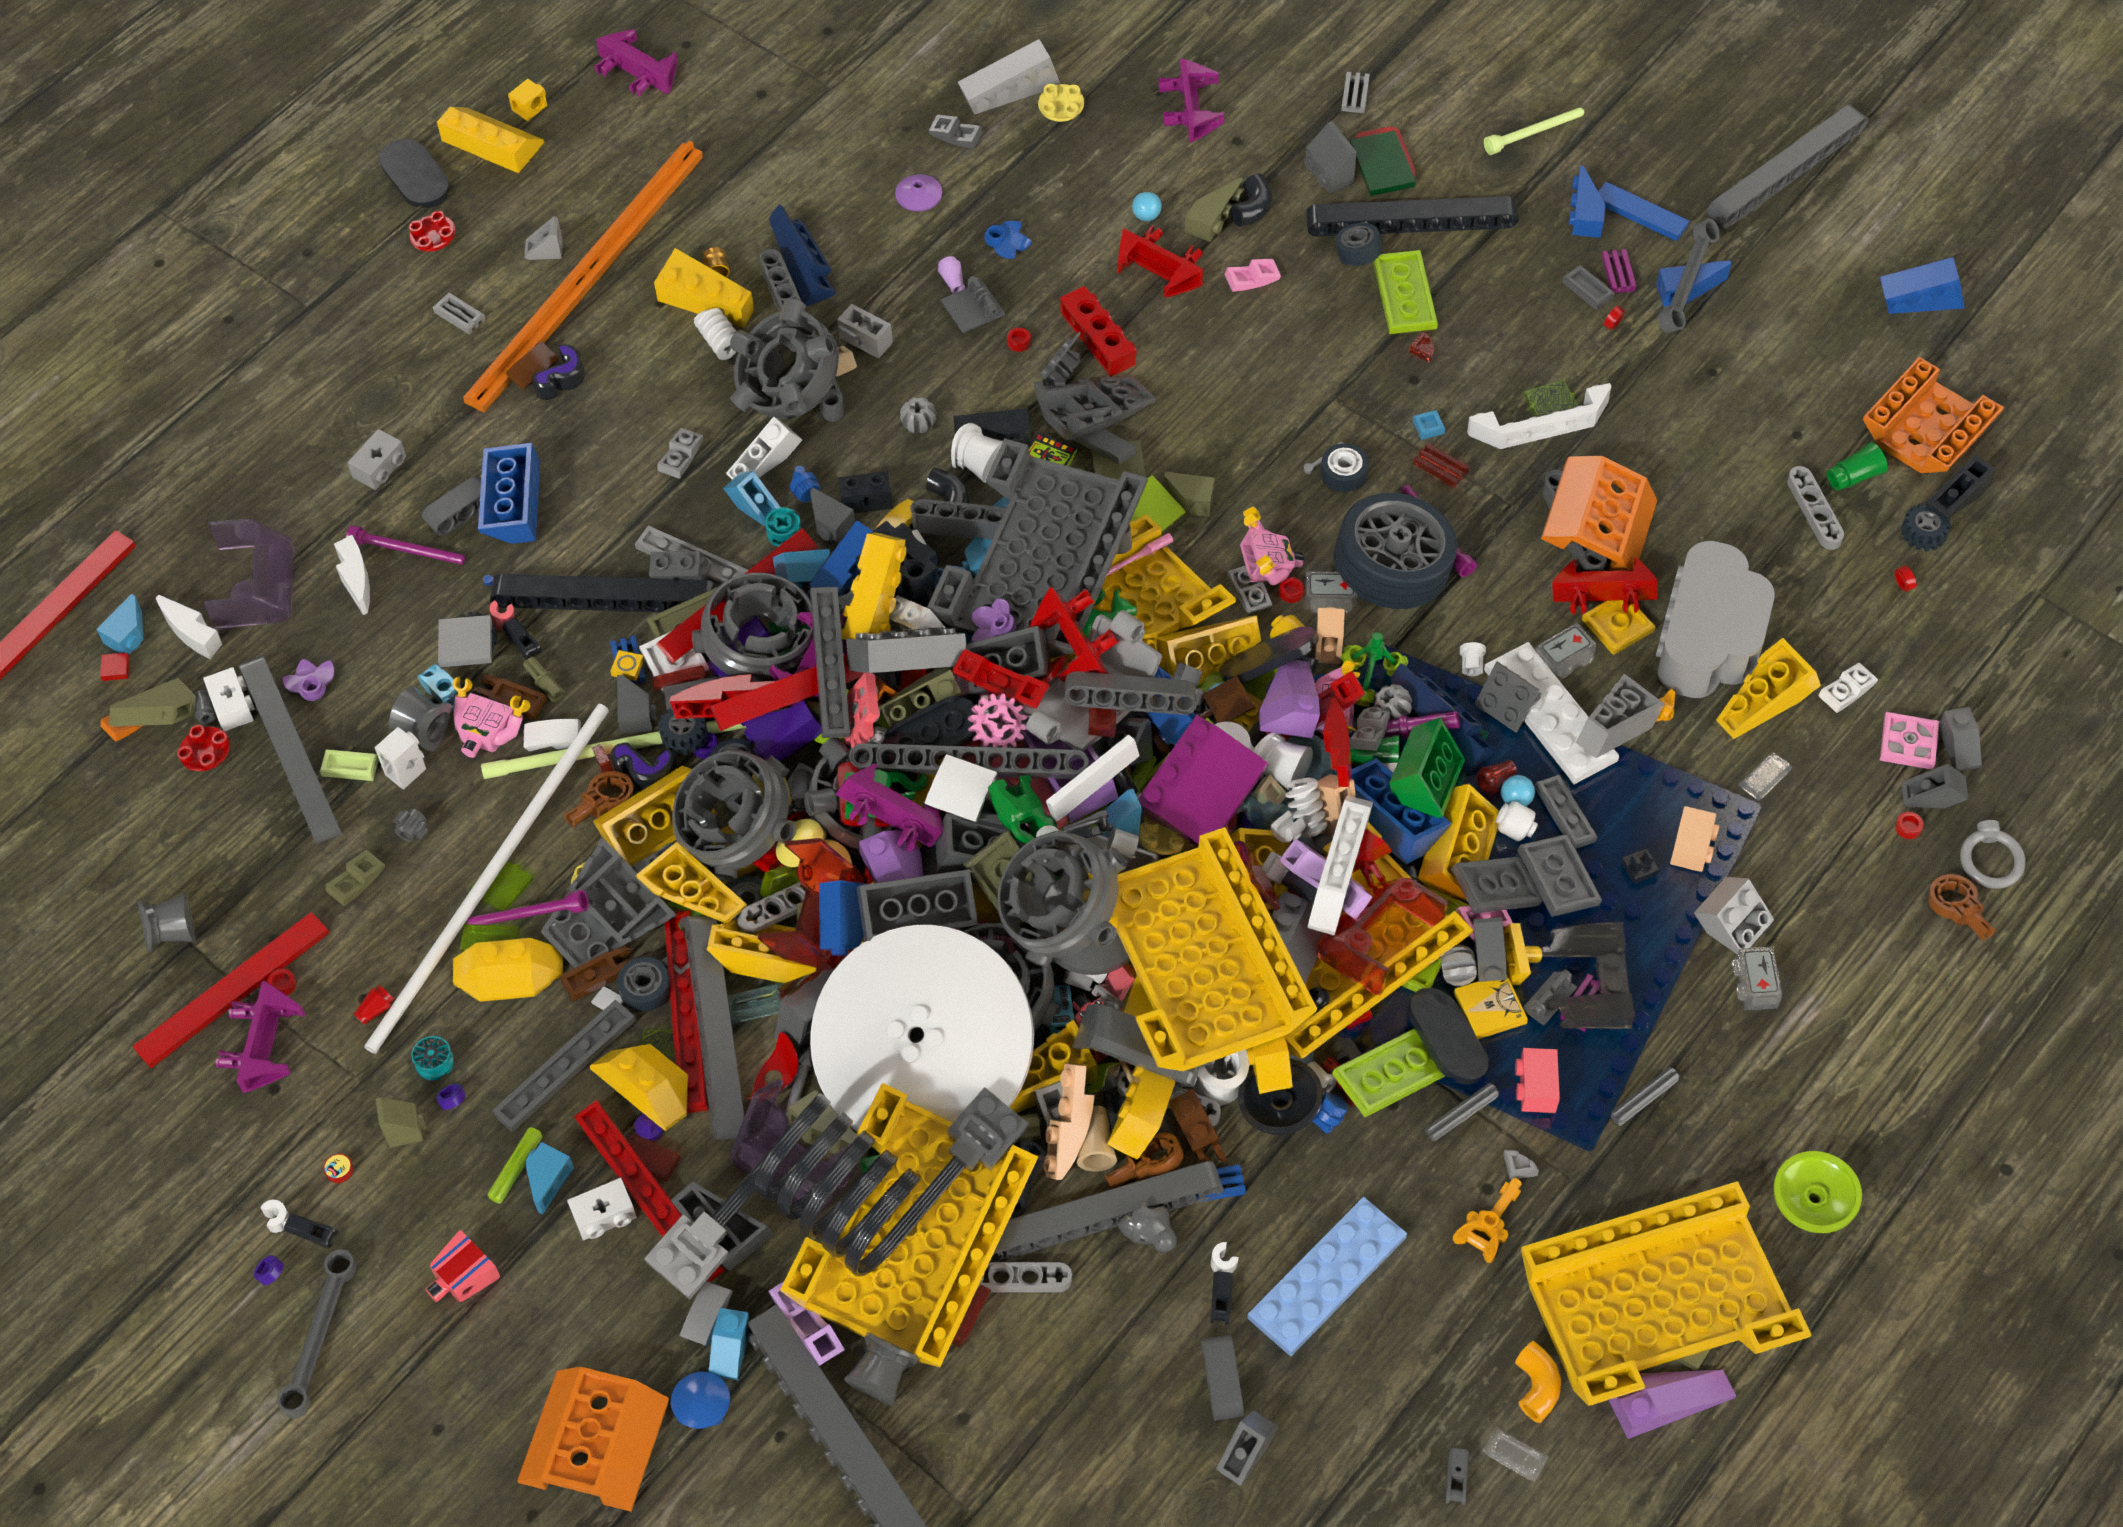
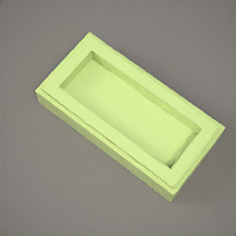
M326 749L320 773L323 777L373 781L379 758L377 754Z

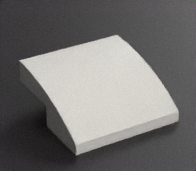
M946 754L931 785L925 804L977 823L986 798H989L990 791L987 787L995 781L997 772Z

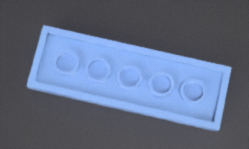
M1363 1197L1248 1313L1247 1319L1288 1355L1292 1356L1406 1239L1407 1233Z

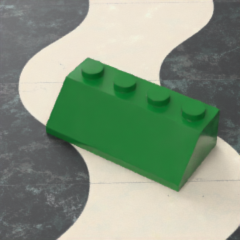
M1441 717L1412 728L1389 782L1392 793L1398 797L1402 805L1437 818L1443 817L1465 762L1464 756Z

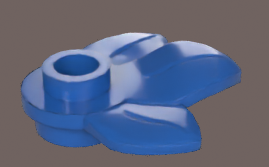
M1006 221L1000 226H990L984 235L985 243L990 247H994L996 254L1006 259H1014L1016 251L1019 252L1027 249L1031 245V240L1019 233L1021 222Z

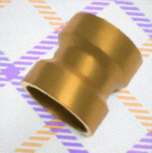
M720 247L707 249L703 254L704 264L727 278L730 270L726 251Z

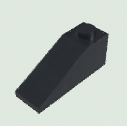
M1027 408L953 416L955 434L963 425L973 423L981 428L983 436L1003 441L1005 438L1027 444L1028 447L1031 443Z
M1975 454L1927 501L1926 505L1946 519L1974 502L1991 485L1996 468Z

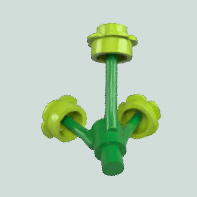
M1378 632L1372 634V639L1364 648L1358 645H1348L1343 649L1344 653L1341 655L1343 663L1346 661L1359 663V665L1354 666L1353 670L1363 666L1366 660V653L1369 658L1362 687L1365 695L1355 703L1360 706L1369 707L1370 703H1374L1375 691L1369 689L1376 660H1380L1385 656L1383 666L1388 676L1393 675L1400 663L1406 666L1408 664L1406 656H1402L1398 652H1388L1382 641L1383 635Z

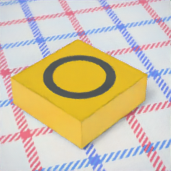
M618 650L610 670L611 676L623 675L628 680L636 681L644 662L643 655Z

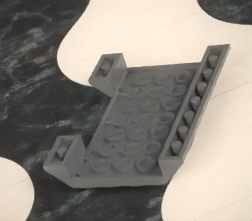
M1004 438L987 475L986 483L1010 500L980 569L973 582L970 571L946 565L927 608L937 618L951 628H955L956 631L974 635L978 627L972 621V613L982 606L992 607L997 598L1004 599L1010 604V614L1014 617L1016 624L1015 631L1029 628L1050 587H1053L1062 595L1066 602L1070 601L1084 589L1091 594V598L1096 602L1148 482V478L1123 471L1120 480L1043 460L1030 456L1027 444ZM1091 604L1076 615V620L1082 630L1086 625L1094 604ZM1059 623L1042 630L1048 639L1050 658L1074 652L1060 629Z

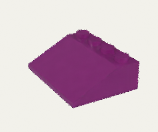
M1196 715L1139 796L1138 801L1141 805V811L1145 816L1199 846L1200 835L1226 827L1269 764L1225 731Z

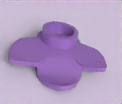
M997 598L992 607L982 606L972 613V621L978 627L971 638L973 642L1015 632V619L1010 614L1011 606L1006 600Z
M302 659L295 675L283 677L284 686L288 691L300 694L307 701L318 700L324 695L325 686L334 677V666L329 660L317 668L311 662Z

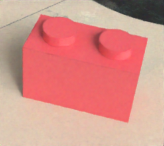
M1523 1048L1521 1059H1516L1515 1074L1520 1076V1083H1517L1516 1099L1521 1100L1522 1111L1556 1113L1560 1100L1557 1050Z

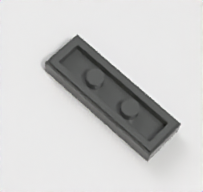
M1104 429L1071 439L1117 464H1121L1137 453L1135 445Z
M1560 775L1535 783L1534 788L1562 834H1568L1575 849L1596 842L1597 835Z

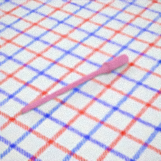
M1167 533L1155 541L1145 544V547L1140 552L1110 568L1107 576L1142 556L1153 555L1154 552L1172 543V536Z

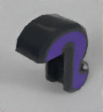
M559 344L558 348L563 363L536 372L533 375L532 382L538 398L550 400L557 397V389L568 391L582 384L585 377L581 354L574 346Z
M619 743L611 751V759L615 771L624 774L629 771L632 783L641 790H644L677 769L675 754L671 748L657 757L652 764L629 743Z

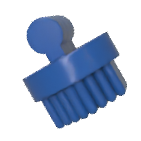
M796 466L790 490L799 501L808 502L811 500L810 490L815 488L820 491L821 486L812 472H805L804 467Z
M1324 1093L1321 1109L1313 1122L1322 1131L1329 1134L1334 1129V1126H1339L1344 1119V1114L1347 1112V1104L1335 1094Z

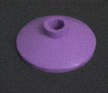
M924 174L911 175L904 178L897 185L895 191L896 200L907 210L926 211L935 207L940 202L942 187L931 176Z

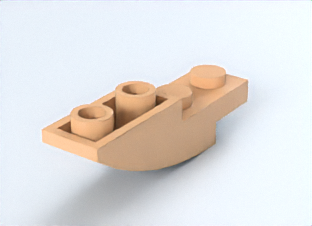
M1065 1063L1064 1070L1061 1073L1063 1091L1058 1105V1111L1061 1116L1060 1120H1050L1049 1127L1046 1130L1048 1148L1047 1155L1043 1161L1044 1171L1046 1172L1045 1177L1062 1180L1077 1158L1084 1143L1094 1103V1095L1084 1093L1086 1066Z

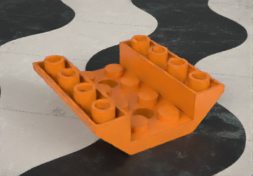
M1921 357L1905 371L1864 415L1863 421L1880 449L1919 473L1946 472L1997 418L2004 407L1984 395L1973 404L1936 381L1940 369ZM1936 410H1945L1948 414L1941 415ZM1909 440H1917L1921 444L1913 445Z
M1604 456L1568 457L1541 539L1561 549H1564L1571 541H1574L1611 559L1609 571H1633L1634 557L1640 559L1657 504V498L1646 477ZM1611 485H1616L1621 493H1616ZM1599 525L1605 526L1608 534L1603 533L1599 529Z
M584 1367L557 1370L517 1482L547 1490L548 1484L599 1496L603 1505L632 1512L669 1403V1398L637 1380ZM605 1397L608 1399V1403L603 1409L597 1410L592 1407V1402L596 1398ZM577 1453H586L588 1455L586 1463L580 1466L572 1463V1459Z

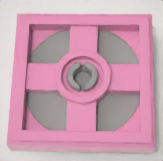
M1886 712L1883 723L1880 761L1933 770L1936 761L1939 721Z

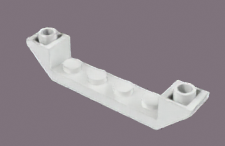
M1608 383L1587 388L1584 406H1577L1565 411H1556L1540 417H1531L1528 420L1511 422L1503 426H1499L1493 411L1478 413L1469 417L1467 433L1470 437L1503 449L1594 427L1608 404L1611 385Z
M1349 795L1346 796L1307 928L1335 935L1373 802Z

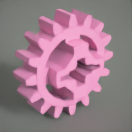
M994 694L988 696V701L983 697L979 700L980 706L975 705L972 707L971 710L976 715L968 717L969 721L974 722V725L968 728V730L976 732L977 735L974 736L973 741L980 739L982 741L980 747L989 745L990 747L1007 748L1008 745L1010 748H1014L1017 746L1015 740H1023L1024 737L1020 732L1025 731L1026 726L1021 721L1025 720L1027 715L1019 714L1023 707L1022 705L1015 707L1013 705L1015 702L1014 698L1007 702L1005 701V694H1001L998 700ZM994 706L992 714H983L987 708ZM996 718H998V723L1002 724L1000 728H997V723L993 722ZM1004 732H1012L1008 739L1001 740Z

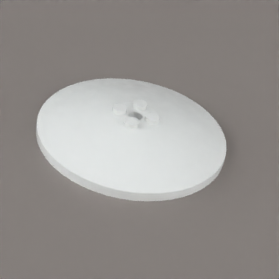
M936 925L905 926L886 931L874 936L871 941L862 943L845 957L832 972L821 991L813 1014L810 1040L811 1056L818 1083L825 1097L831 1101L830 1105L838 1115L840 1112H844L853 1120L851 1127L857 1132L881 1083L907 1094V1101L954 1123L984 1087L1008 1107L1011 1106L1024 1084L1031 1064L1034 1047L1033 1018L1029 1001L1018 977L1007 962L988 945L969 934L948 927ZM920 1027L924 1032V1037L920 1042L913 1043L910 1039V1033L914 1028Z

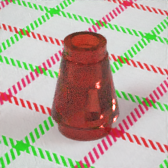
M1511 760L1482 767L1476 776L1477 783L1486 792L1496 791L1503 785L1504 781L1517 773V768Z

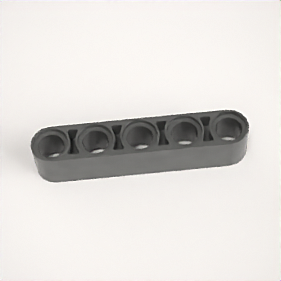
M1551 470L1545 477L1543 497L1549 509L1551 508L1563 472L1561 470ZM1574 541L1567 545L1573 558L1577 559V566L1580 572L1604 571L1607 557Z
M1079 671L1070 673L1065 679V699L1073 706L1188 715L1197 706L1195 686L1186 680Z

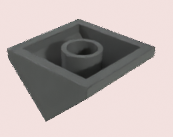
M1124 717L1110 731L1092 744V747L1100 758L1122 739L1130 735L1136 742L1140 756L1128 766L1153 759L1151 721L1145 718Z

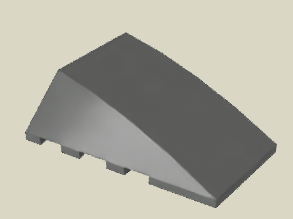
M1132 376L1100 378V382L1092 383L1089 379H1079L1078 384H1065V380H1055L1054 385H1044L1043 381L1034 382V389L1044 420L1066 441L1111 426L1154 403L1156 398Z
M602 837L563 898L565 899L570 892L584 890L589 900L588 910L580 913H573L567 909L553 912L541 933L576 968L607 951L611 952L630 943L677 915L660 896L652 893L637 879L636 875L638 873Z

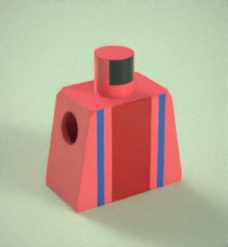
M460 1230L431 1262L430 1268L437 1280L425 1290L435 1302H438L448 1292L459 1302H463L498 1280L500 1275L493 1262Z

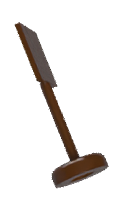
M1235 676L1202 694L1210 709L1198 716L1206 719L1214 715L1218 723L1231 722L1253 710L1255 706L1240 680ZM1151 724L1152 739L1164 759L1171 752V749L1160 737L1158 727Z

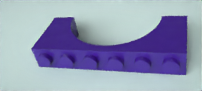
M756 616L739 628L738 641L745 646L746 640L750 635L755 637H771L772 635ZM730 648V649L736 651L737 653H740V652H739L738 650H736L735 648ZM711 660L707 663L716 676L718 675L720 678L731 677L720 670ZM804 700L791 708L778 712H769L740 723L743 727L746 726L747 729L744 730V733L752 744L755 743L756 747L753 750L763 760H768L772 755L781 762L822 734L819 719Z

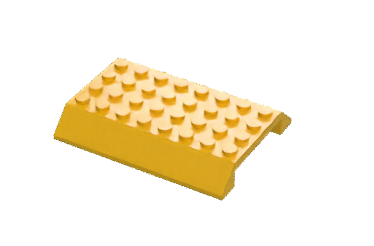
M1147 514L1129 523L1131 526L1132 548L1127 553L1116 554L1110 568L1140 552L1145 547V544H1149L1162 537L1161 527ZM1165 546L1154 552L1153 555L1142 556L1106 576L1102 585L1105 591V598L1092 609L1111 612L1114 591L1118 589L1121 598L1129 600L1131 605L1137 607V614L1134 617L1144 623L1145 632H1156L1158 637L1199 623L1235 603L1236 598L1221 584L1211 589ZM1075 653L1064 655L1067 658V662L1059 672L1077 656ZM1059 657L1051 658V662Z
M1367 822L1365 829L1382 839V836ZM1332 841L1322 848L1326 857L1328 856ZM1388 854L1375 860L1381 875L1384 877L1382 884L1372 874L1375 887L1369 888L1360 869L1351 875V878L1364 887L1365 891L1372 898L1357 919H1354L1342 909L1335 935L1328 934L1305 986L1308 991L1315 987L1325 989L1330 995L1329 1004L1316 1014L1311 1015L1288 1035H1285L1289 1054L1301 1059L1306 1057L1473 933V929L1455 911L1448 916Z
M1225 827L1200 835L1198 848L1117 875V902L1109 922L1116 928L1154 1011L1137 1016L1135 1020L1158 1067L1178 1071L1189 1070L1288 1035L1317 1011V1007ZM1088 873L1089 879L1092 880L1093 875Z
M881 1083L857 1135L859 1136L864 1130L867 1131V1133L875 1138V1143L872 1147L880 1155L888 1149L898 1160L853 1214L838 1241L845 1237L863 1219L883 1194L908 1168H911L912 1171L919 1175L920 1180L874 1236L861 1259L867 1256L885 1238L953 1157L949 1154V1149L955 1143L947 1135V1130L953 1122L907 1101V1094L884 1083ZM1012 1145L992 1171L980 1162L971 1172L964 1168L891 1255L865 1276L857 1277L849 1271L844 1264L845 1256L835 1258L822 1247V1244L806 1237L780 1291L803 1308L865 1337L866 1333L870 1332L916 1355L919 1358L918 1362L941 1367L1038 1156Z
M1738 1181L1521 1247L1531 1293L1574 1392L1588 1406L1644 1389L1645 1385L1639 1374L1641 1370L1739 1340L1757 1354L1811 1337V1332L1800 1309L1791 1310L1747 1219L1750 1205Z

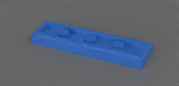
M1605 182L1598 191L1605 203V208L1675 241L1679 240L1689 226V220L1608 182Z

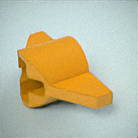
M1672 689L1659 699L1665 705L1656 722L1661 720L1669 721L1674 716L1675 691Z

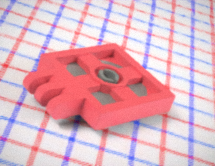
M864 673L847 693L850 736L843 737V743L851 746V748L857 744H867L874 736L873 723L880 716L875 674Z

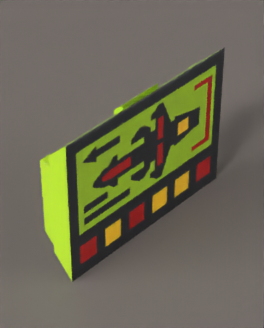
M1037 432L1029 445L1030 456L1065 466L1070 465L1077 451V447Z

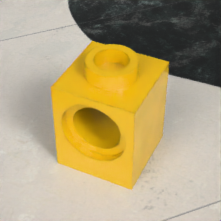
M529 79L525 80L508 94L512 111L527 121L547 106L544 88Z

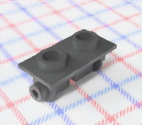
M1567 970L1562 972L1555 971L1523 1007L1524 1012L1545 1026L1577 989V986L1571 983V973Z

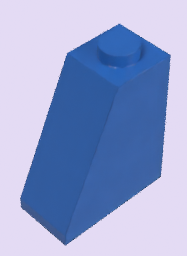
M842 880L819 883L820 950L831 951L833 956H846L849 950H853L861 945L863 929L856 887L868 884Z

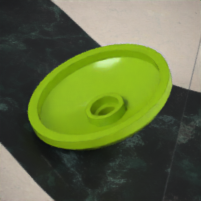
M1820 1151L1798 1153L1782 1164L1774 1180L1773 1191L1779 1210L1791 1223L1806 1231L1830 1233L1840 1230L1855 1218L1861 1206L1862 1189L1858 1177L1848 1164L1829 1153ZM1809 1198H1816L1818 1203L1811 1202Z

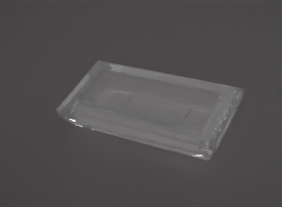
M1771 752L1738 785L1760 801L1793 767L1776 753Z
M1497 1427L1482 1450V1453L1534 1483L1549 1459L1545 1454Z

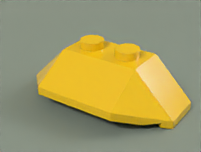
M746 918V920H747L748 922H749V921H753L754 923L756 922V920H752V919H747V918ZM734 919L727 924L712 925L707 950L730 973L787 983L816 972L820 947L813 944L795 928L774 924L757 933L747 934L739 928L737 919Z
M533 938L475 943L453 958V984L479 1002L535 997L556 978L559 979L564 974L563 955L553 945Z
M651 1044L612 1050L590 1065V1069L664 1131H667L686 1117L688 1074Z

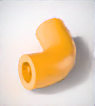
M1532 1341L1521 1351L1515 1361V1364L1525 1371L1532 1381L1530 1390L1519 1401V1406L1530 1419L1541 1423L1560 1398L1562 1381L1555 1361L1546 1350L1535 1341Z

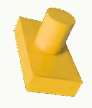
M1510 923L1503 930L1506 971L1511 984L1520 985L1531 974L1529 963H1539L1541 961L1542 950L1539 946H1525L1520 923Z

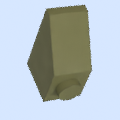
M1165 472L1164 488L1186 511L1185 514L1210 517L1215 478Z
M382 1097L376 1098L379 1125L390 1148L424 1141L422 1130L427 1129L424 1113L418 1112L415 1103Z

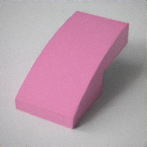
M1273 259L1251 260L1249 266L1227 267L1225 271V277L1232 292L1265 286L1279 280L1281 277Z

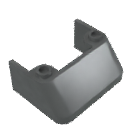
M1104 1001L1103 1005H1087L1072 1046L1073 1048L1094 1049L1176 1081L1175 1086L1194 1087L1198 1077L1199 1066L1186 1071L1158 1067L1135 1020V1016L1119 1011L1121 1006L1109 1001Z

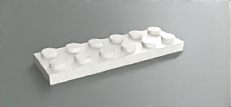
M1529 642L1485 664L1484 670L1488 675H1490L1496 661H1498L1539 688L1542 696L1538 702H1533L1524 721L1573 784L1618 761L1619 755L1614 749L1595 758L1587 754L1576 743L1589 717Z

